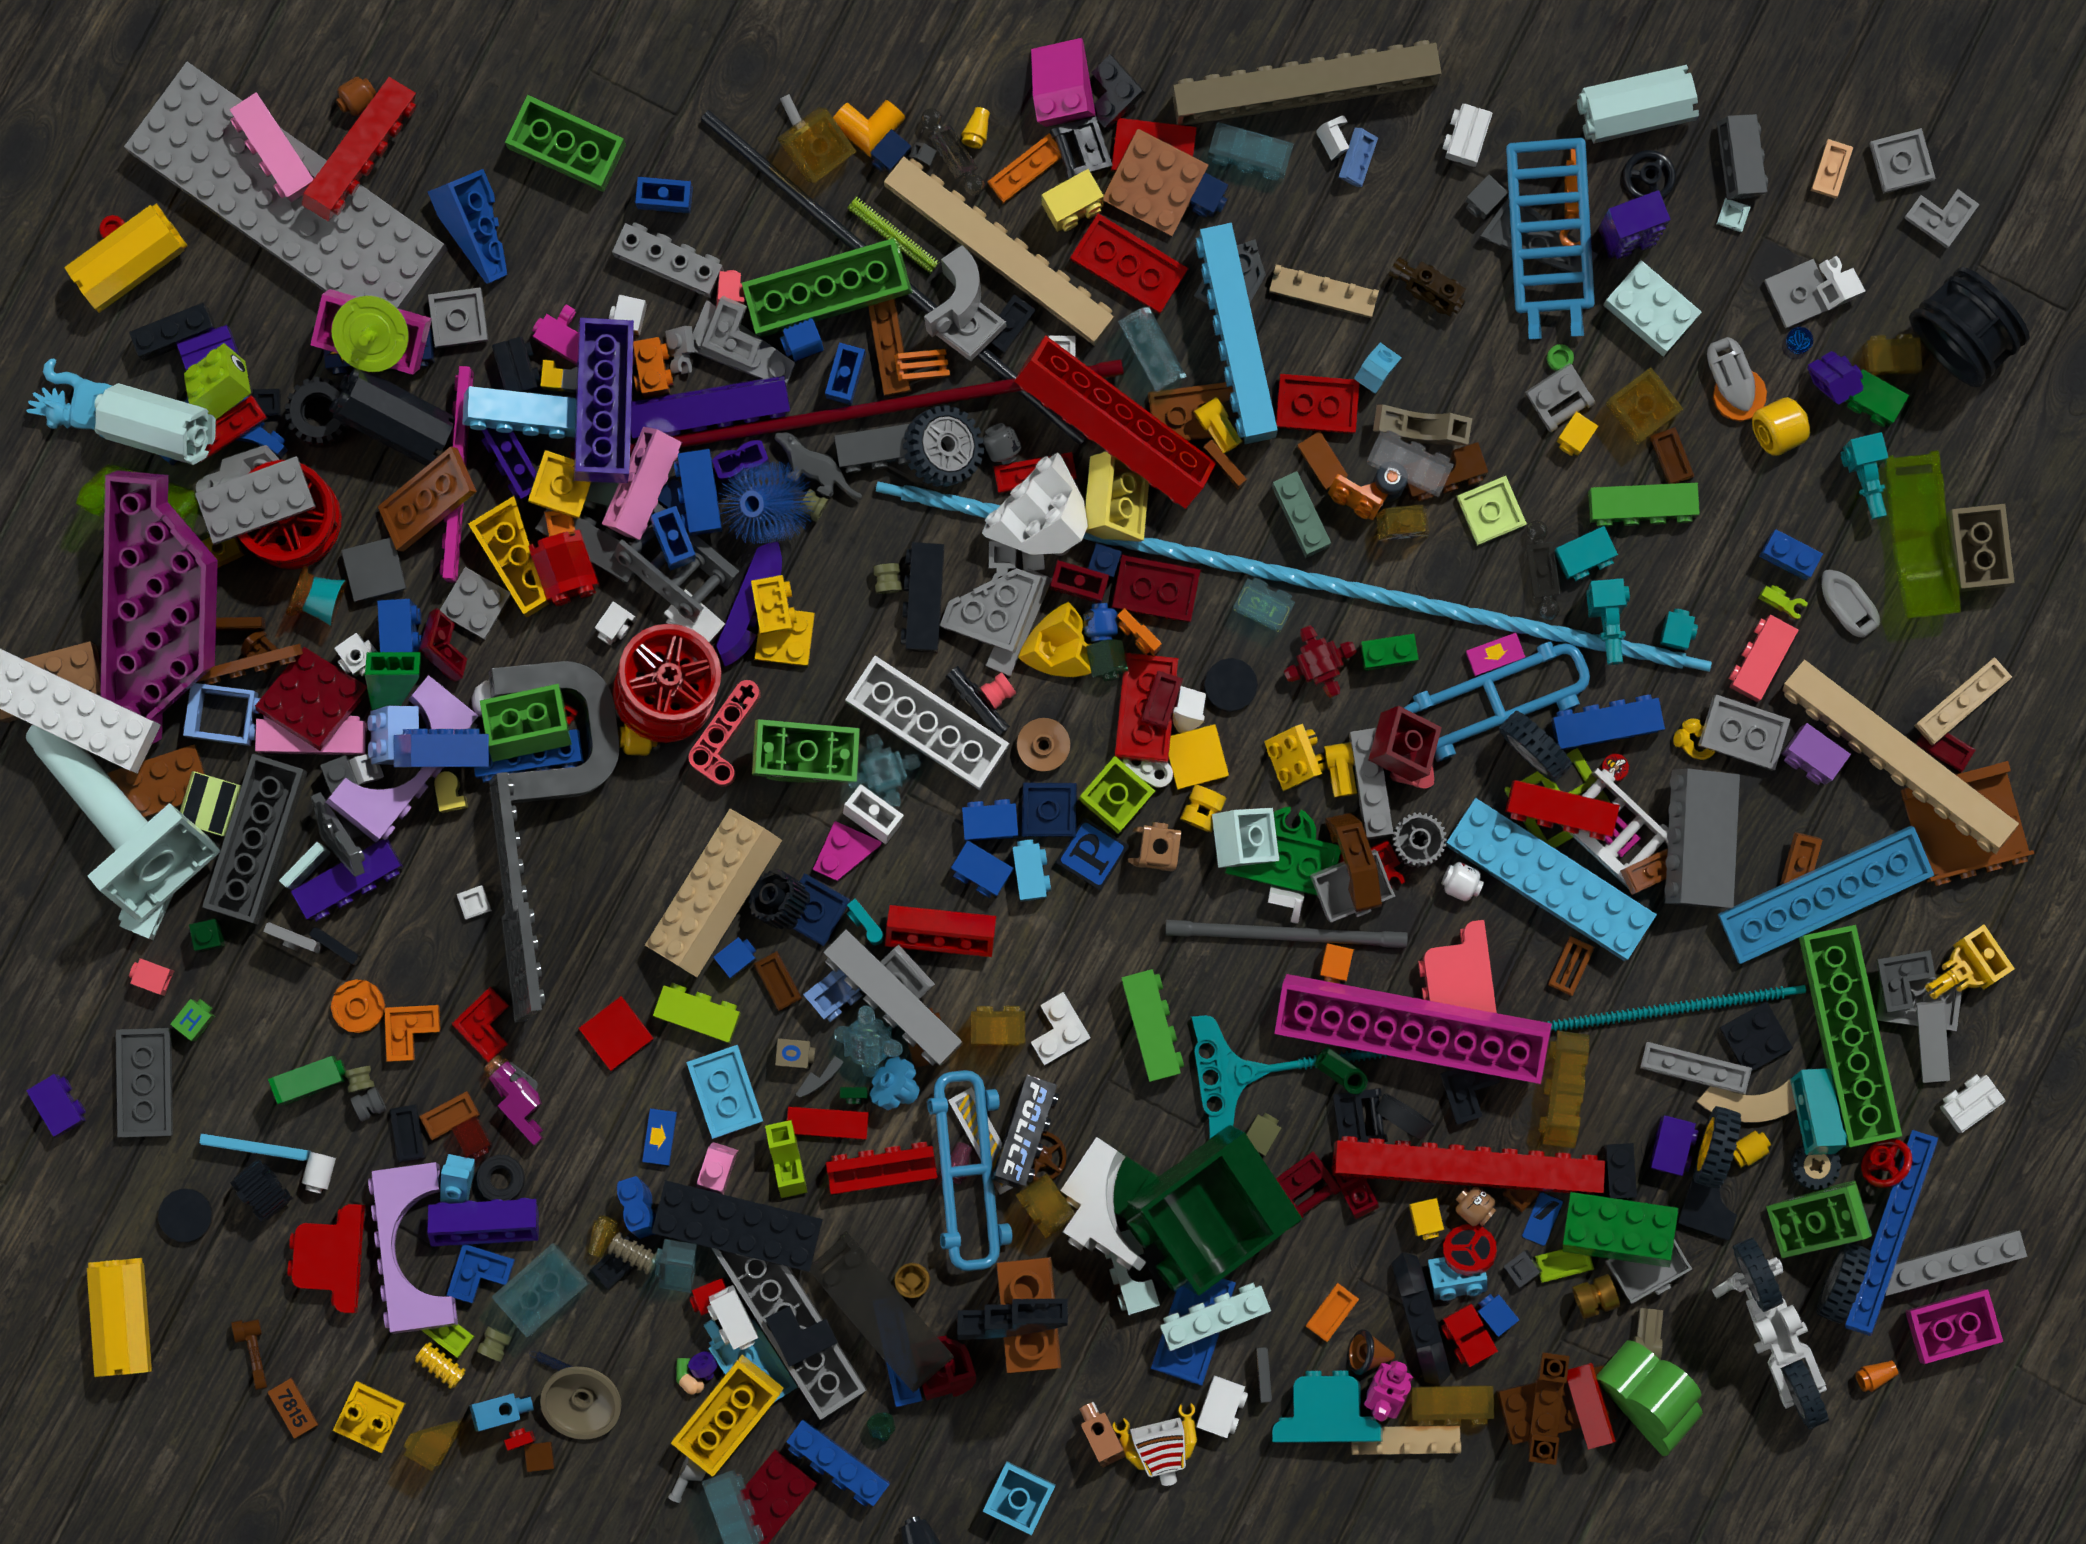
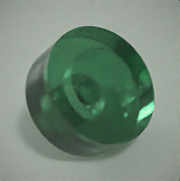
M877 1413L867 1421L869 1434L880 1441L889 1440L890 1435L896 1428L893 1416L889 1413Z

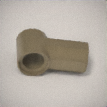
M1639 1308L1637 1336H1634L1633 1341L1646 1347L1661 1360L1662 1339L1660 1337L1663 1310Z

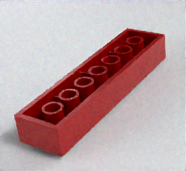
M1046 335L1028 356L1014 380L1023 391L1036 397L1045 407L1052 409L1060 415L1066 423L1075 426L1088 439L1095 441L1108 454L1118 458L1131 471L1138 473L1151 486L1161 490L1174 503L1180 504L1185 509L1204 488L1216 464L1213 459Z

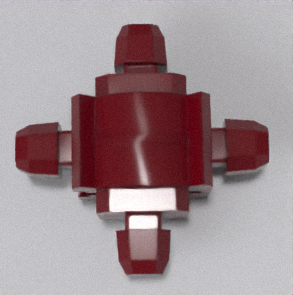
M1311 625L1300 629L1303 643L1306 642L1307 645L1301 647L1302 654L1296 656L1299 665L1295 666L1293 664L1285 669L1284 674L1287 681L1294 682L1300 680V676L1304 675L1307 683L1313 680L1316 686L1324 683L1323 689L1329 698L1339 695L1340 687L1338 681L1335 682L1334 679L1341 676L1339 669L1344 667L1341 659L1344 657L1348 659L1356 654L1357 651L1353 642L1340 644L1341 647L1336 648L1334 641L1327 643L1325 638L1316 640L1318 635Z

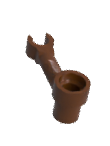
M259 1319L247 1322L242 1320L231 1322L235 1343L247 1342L255 1388H266L267 1383L257 1336L262 1335Z

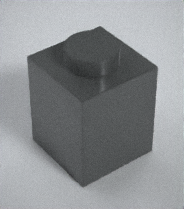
M1489 174L1467 196L1465 202L1468 205L1466 208L1476 218L1480 216L1485 220L1507 197L1508 192Z

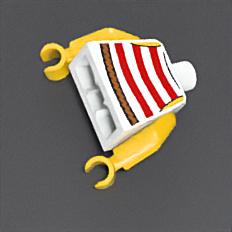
M1190 1403L1191 1413L1188 1415L1182 1412V1405L1180 1404L1178 1414L1181 1418L1130 1429V1423L1123 1418L1126 1427L1122 1431H1119L1116 1423L1113 1422L1114 1431L1121 1435L1119 1440L1126 1458L1139 1470H1146L1149 1477L1159 1475L1161 1484L1164 1486L1173 1485L1177 1482L1175 1471L1186 1467L1185 1460L1191 1457L1196 1445L1195 1421L1191 1418L1195 1412V1407L1192 1403Z

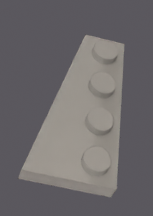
M706 300L693 332L694 353L759 379L785 375L787 385L796 365L795 362L742 324L738 328L739 331L762 340L751 367L702 346L716 311V306Z

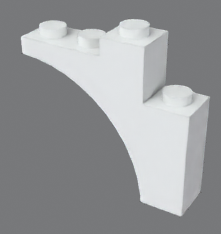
M1096 1137L1060 1190L1068 1196L1065 1201L1078 1209L1063 1232L1070 1236L1068 1242L1079 1250L1086 1247L1093 1251L1096 1247L1107 1256L1112 1252L1118 1256L1116 1262L1130 1270L1133 1266L1140 1271L1146 1262L1129 1247L1123 1238L1114 1213V1186L1118 1170L1125 1156Z

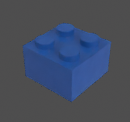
M410 599L377 601L380 652H418L422 640V635H419V632H417V625L421 624L420 608Z

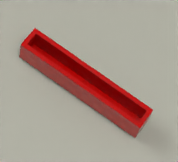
M388 77L304 191L302 206L328 222L334 214L338 216L346 204L344 200L348 195L353 196L360 185V178L363 175L368 176L374 166V159L377 155L381 157L388 147L387 141L391 136L395 138L403 125L401 122L405 117L410 118L417 106L414 104L416 96L414 91Z

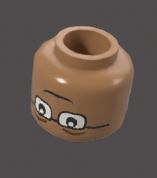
M1479 1186L1473 1187L1470 1191L1465 1188L1455 1199L1459 1202L1456 1207V1213L1471 1226H1477L1478 1224L1483 1226L1496 1211L1493 1208L1495 1200Z

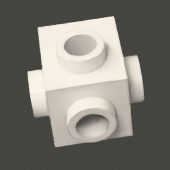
M357 633L335 647V650L342 658L338 661L346 674L352 672L356 677L358 675L365 676L366 653L377 652L369 640L364 642ZM361 654L360 658L355 660V656Z

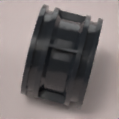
M1965 267L1958 268L1953 276L1948 277L1944 284L1929 299L1922 301L1919 308L1914 309L1909 315L1910 324L1915 334L1930 354L1953 376L1967 385L1976 388L1981 387L1985 380L1994 375L1995 370L2008 357L2016 354L2020 347L2027 344L2030 339L2025 322L2009 300L1987 279Z

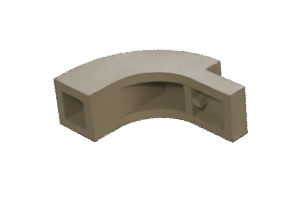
M1381 404L1376 407L1373 431L1387 434L1391 438L1434 445H1468L1472 418L1453 413H1418Z

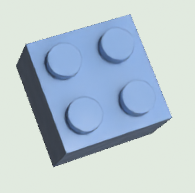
M385 706L371 711L367 721L368 730L371 731V742L368 745V755L371 758V764L394 765V735L403 734V729H419L418 706Z

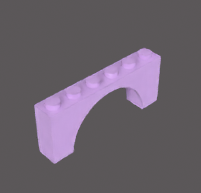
M429 675L408 699L414 706H418V711L425 722L428 734L429 729H475L477 727L474 721L479 715ZM422 767L418 774L407 783L385 790L364 788L345 778L325 803L374 842H377L381 837L386 840L395 829L391 824L397 817L400 819L404 818L412 808L408 804L414 796L419 799L428 788L425 784L430 776L436 778L444 767Z
M435 1162L372 1171V1178L368 1179L370 1194H374L375 1205L371 1206L373 1221L378 1223V1232L374 1233L376 1248L381 1249V1258L377 1260L379 1274L384 1275L385 1285H381V1297L383 1302L387 1301L388 1312H384L385 1328H390L391 1333L397 1334L458 1325L455 1298L452 1296H432L416 1289L403 1275L395 1252L397 1230L407 1211L422 1198L441 1191L440 1165Z

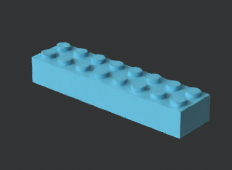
M1232 223L1200 229V236L1196 238L1195 243L1198 258H1204L1201 272L1204 284L1209 283L1210 289L1207 290V299L1210 310L1215 309L1216 315H1213L1214 320H1212L1215 335H1221L1222 341H1219L1218 349L1221 361L1226 360L1227 367H1224V376L1227 387L1232 386L1233 393H1230V404L1232 412H1238L1239 419H1236L1235 423L1238 437L1244 439V444L1276 438L1277 425Z
M1477 798L1471 802L1445 843L1448 848L1623 961L1629 959L1657 915Z

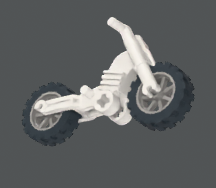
M1753 1237L1734 1245V1255L1741 1273L1733 1274L1725 1282L1712 1289V1292L1718 1299L1732 1289L1739 1292L1745 1290L1749 1298L1746 1303L1755 1330L1761 1340L1755 1343L1754 1347L1758 1354L1768 1349L1771 1350L1772 1354L1767 1363L1785 1409L1794 1405L1803 1423L1810 1430L1828 1422V1413L1820 1397V1393L1827 1390L1826 1384L1819 1372L1811 1349L1807 1344L1799 1342L1797 1337L1808 1332L1805 1323L1801 1322L1794 1306L1787 1307L1779 1290V1285L1775 1280V1276L1783 1273L1780 1259H1777V1257L1771 1260L1765 1259L1764 1253Z

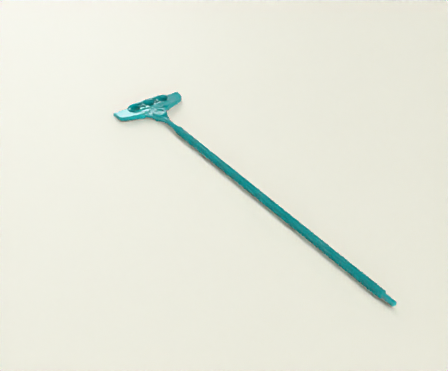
M1805 985L1787 988L1780 986V989L1775 987L1774 990L1771 987L1769 990L1765 988L1764 991L1759 989V992L1754 990V993L1748 991L1746 994L1744 991L1743 994L1738 992V995H1735V993L1732 996L1727 994V997L1724 995L1719 997L1718 995L1716 998L1711 996V999L1706 997V1000L1701 998L1700 1001L1698 999H1695V1001L1691 999L1690 1002L1685 1000V1003L1680 1001L1679 1004L1674 1002L1673 1005L1671 1002L1669 1005L1664 1003V1006H1661V1004H1658V1007L1653 1005V1008L1650 1006L1646 1009L1645 1007H1642V1009L1637 1007V1010L1632 1008V1011L1627 1009L1626 1012L1624 1010L1618 1012L1617 1010L1616 1013H1613V1011H1611V1014L1605 1012V1015L1600 1013L1599 1016L1597 1014L1595 1016L1590 1014L1589 1017L1584 1015V1018L1579 1016V1019L1574 1017L1572 1020L1571 1018L1565 1020L1563 1018V1021L1558 1019V1022L1552 1020L1551 1031L1554 1030V1033H1556V1030L1562 1032V1029L1567 1031V1028L1572 1030L1573 1027L1575 1029H1578V1027L1583 1029V1026L1588 1028V1025L1593 1027L1594 1024L1599 1026L1600 1023L1603 1026L1604 1023H1607V1025H1609V1022L1615 1024V1021L1620 1023V1020L1625 1022L1627 1019L1630 1022L1631 1019L1636 1021V1018L1641 1020V1017L1647 1019V1016L1649 1018L1655 1016L1656 1018L1657 1015H1660V1017H1662V1014L1668 1016V1013L1673 1015L1674 1012L1677 1015L1678 1012H1681V1014L1684 1011L1689 1013V1010L1694 1012V1009L1700 1011L1701 1008L1702 1010H1705V1008L1710 1010V1007H1713V1009H1715V1006L1721 1008V1005L1723 1007L1729 1005L1730 1007L1731 1004H1734V1006L1737 1003L1742 1005V1002L1747 1004L1748 1001L1750 1003H1753V1001L1757 1003L1758 1000L1763 1002V999L1768 1001V998L1774 1000L1775 997L1776 999H1779V997L1784 999V996L1806 993ZM1207 1015L1191 1017L1198 1042L1194 1053L1202 1106L1209 1115L1210 1138L1227 1126H1233L1237 1100L1246 1085L1271 1072L1305 1068L1307 1070V1067L1312 1069L1316 1062V1055H1314V1058L1309 1056V1059L1303 1057V1060L1298 1059L1297 1061L1270 1065L1243 1060L1227 1045L1213 1017ZM1209 1043L1214 1047V1054L1211 1058L1205 1059L1200 1056L1199 1047L1202 1044ZM1357 1049L1356 1052L1351 1050V1053L1346 1051L1343 1054L1341 1051L1339 1054L1347 1061H1353V1063L1355 1060L1360 1062V1059L1365 1061V1058L1369 1060L1372 1057L1374 1059L1376 1057L1381 1059V1056L1387 1058V1055L1359 1051ZM1205 1071H1216L1218 1074L1216 1084L1207 1085L1203 1081ZM1212 1096H1217L1222 1100V1108L1217 1112H1212L1207 1107V1101Z

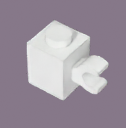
M1837 256L1819 264L1820 270L1827 280L1816 288L1828 310L1843 305L1865 292L1854 268L1841 273L1842 264Z

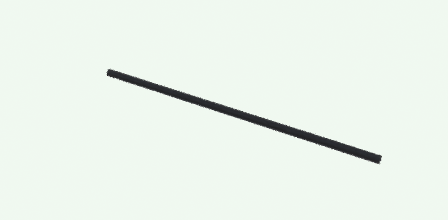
M710 110L705 112L700 119L704 124L851 250L867 246ZM910 283L912 294L905 295L926 314L938 307ZM986 347L976 356L1003 380L1017 377V374ZM1017 391L1077 444L1081 446L1086 441L1087 437L1075 426L1066 423L1060 415L1052 409L1045 407L1036 397L1025 391Z

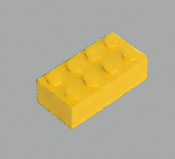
M742 1354L677 1433L671 1444L713 1477L779 1397L784 1388Z

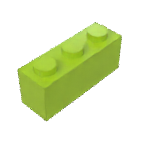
M671 983L670 987L663 986L653 1014L654 1017L731 1043L741 1015L740 1012L736 1011L737 1005L723 1000L721 1005L710 1002L711 996L696 992L695 996L685 993L686 987Z

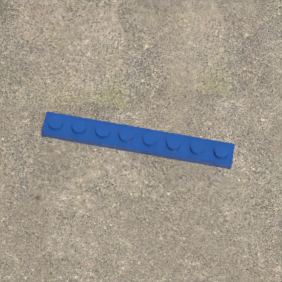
M1915 1130L1911 1132L1907 1146L1912 1153V1166L1907 1176L1892 1187L1871 1248L1870 1262L1864 1275V1281L1860 1286L1861 1288L1859 1293H1857L1855 1302L1852 1304L1845 1324L1847 1329L1869 1336L1873 1334L1938 1143L1937 1137ZM1904 1155L1898 1170L1899 1172L1904 1164Z

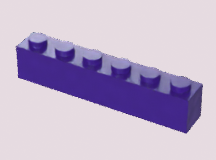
M785 375L631 401L632 438L639 437L643 427L658 429L669 436L680 434L683 429L691 428V431L696 432L707 429V425L717 424L718 427L730 426L736 420L744 419L745 423L760 420L759 416L770 415V418L783 417L786 415L785 412L790 411Z

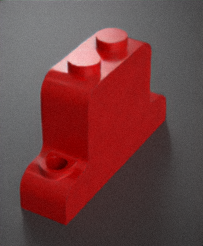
M348 1204L339 1209L336 1225L303 1223L296 1228L295 1233L290 1235V1249H294L293 1260L288 1262V1276H292L294 1285L306 1289L331 1290L332 1306H335L338 1311L343 1313H358L365 1205Z

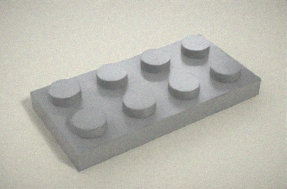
M297 456L195 493L214 545L316 508Z

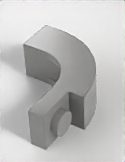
M963 245L941 259L943 274L955 286V291L946 302L924 316L926 331L932 337L938 333L945 332L953 323L961 330L971 321L978 310L981 300L979 271L974 258Z

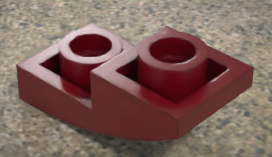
M1334 1176L1355 1219L1380 1208L1366 1178Z

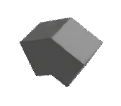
M915 142L909 157L915 159L921 165L931 168L937 155V150L925 143Z

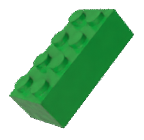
M1571 1192L1563 1252L1670 1268L1678 1208Z

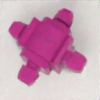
M1393 1361L1390 1365L1386 1363L1380 1364L1367 1390V1399L1364 1403L1367 1408L1371 1409L1370 1414L1375 1419L1384 1421L1387 1417L1397 1418L1411 1390L1410 1383L1413 1379L1412 1375L1407 1373V1366L1398 1361Z

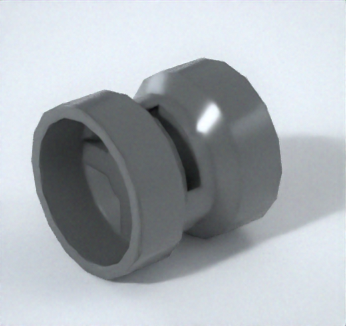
M376 1087L369 1089L363 1096L356 1095L351 1098L352 1105L361 1122L370 1119V1116L374 1113L381 1114L387 1111L385 1103Z

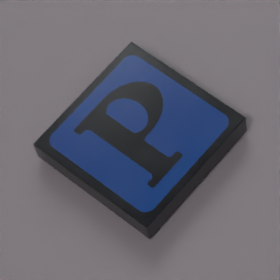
M1084 817L1076 829V837L1070 838L1055 863L1101 891L1129 845Z

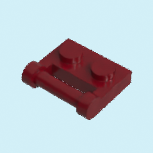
M1314 1151L1276 1178L1302 1219L1305 1213L1330 1195H1336L1341 1191ZM1323 1178L1327 1185L1296 1206L1293 1199Z

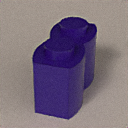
M760 440L749 441L740 446L737 451H724L712 460L721 483L737 481L740 476L743 477L742 475L745 471L748 473L751 470L752 463L753 471L756 465L759 470V463L760 466L762 463L761 470L763 469V463L764 467L765 464L768 466V462L770 464L763 443Z

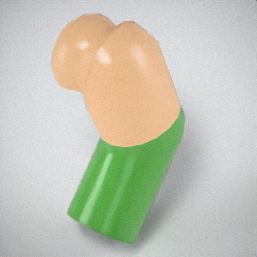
M677 1358V1383L688 1394L701 1393L704 1389V1383L701 1379H695L690 1374L688 1367L690 1358Z

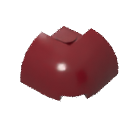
M947 1336L934 1337L910 1344L926 1401L950 1393L953 1394V1397L959 1396L970 1390L976 1383L977 1377L965 1344L962 1345L957 1340L949 1339Z

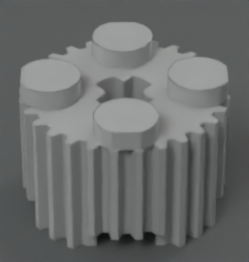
M1421 812L1409 814L1406 818L1404 817L1397 824V827L1394 828L1393 839L1391 840L1394 843L1392 848H1395L1394 852L1398 854L1397 858H1401V862L1404 861L1405 865L1410 867L1416 866L1417 868L1421 865L1422 867L1429 866L1437 861L1444 852L1443 848L1446 847L1444 842L1447 841V838H1444L1447 833L1443 832L1445 827L1440 826L1442 822H1437V818L1432 819V815L1428 817L1427 813L1422 815ZM1418 833L1419 837L1424 835L1426 840L1423 842V847L1413 843L1415 839L1414 834Z

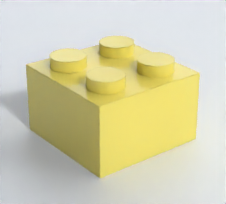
M1089 169L1042 194V206L1057 232L1062 229L1064 232L1073 229L1078 225L1077 221L1085 216L1087 219L1096 216L1101 212L1100 208L1103 207L1104 196Z

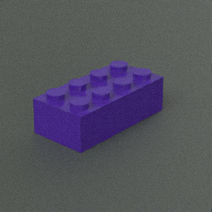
M1660 191L1652 192L1608 209L1598 227V232L1609 258L1616 256L1617 259H1622L1631 255V251L1638 247L1646 250L1657 245L1656 241L1660 240V236L1663 235L1671 220Z

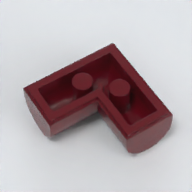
M436 608L428 614L419 652L448 679L455 682L463 678L467 658L450 644L455 623Z

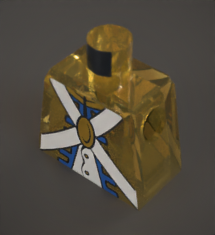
M1423 505L1385 508L1376 515L1379 541L1429 536L1427 509Z

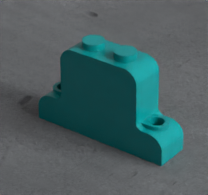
M1305 1371V1376L1299 1377L1294 1383V1417L1279 1418V1422L1274 1425L1272 1430L1273 1442L1275 1443L1383 1442V1429L1374 1417H1361L1360 1383L1356 1378L1349 1376L1348 1371H1332V1376H1322L1321 1371Z

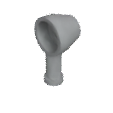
M686 1457L681 1467L679 1478L668 1498L680 1503L689 1480L702 1481L706 1471Z

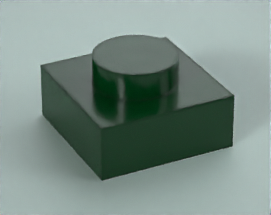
M840 1087V1098L846 1099V1104H862V1099H868V1088Z

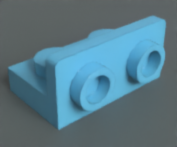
M1444 1257L1428 1260L1434 1300L1449 1301L1457 1296H1477L1487 1291L1486 1272L1465 1276L1456 1273L1448 1267Z

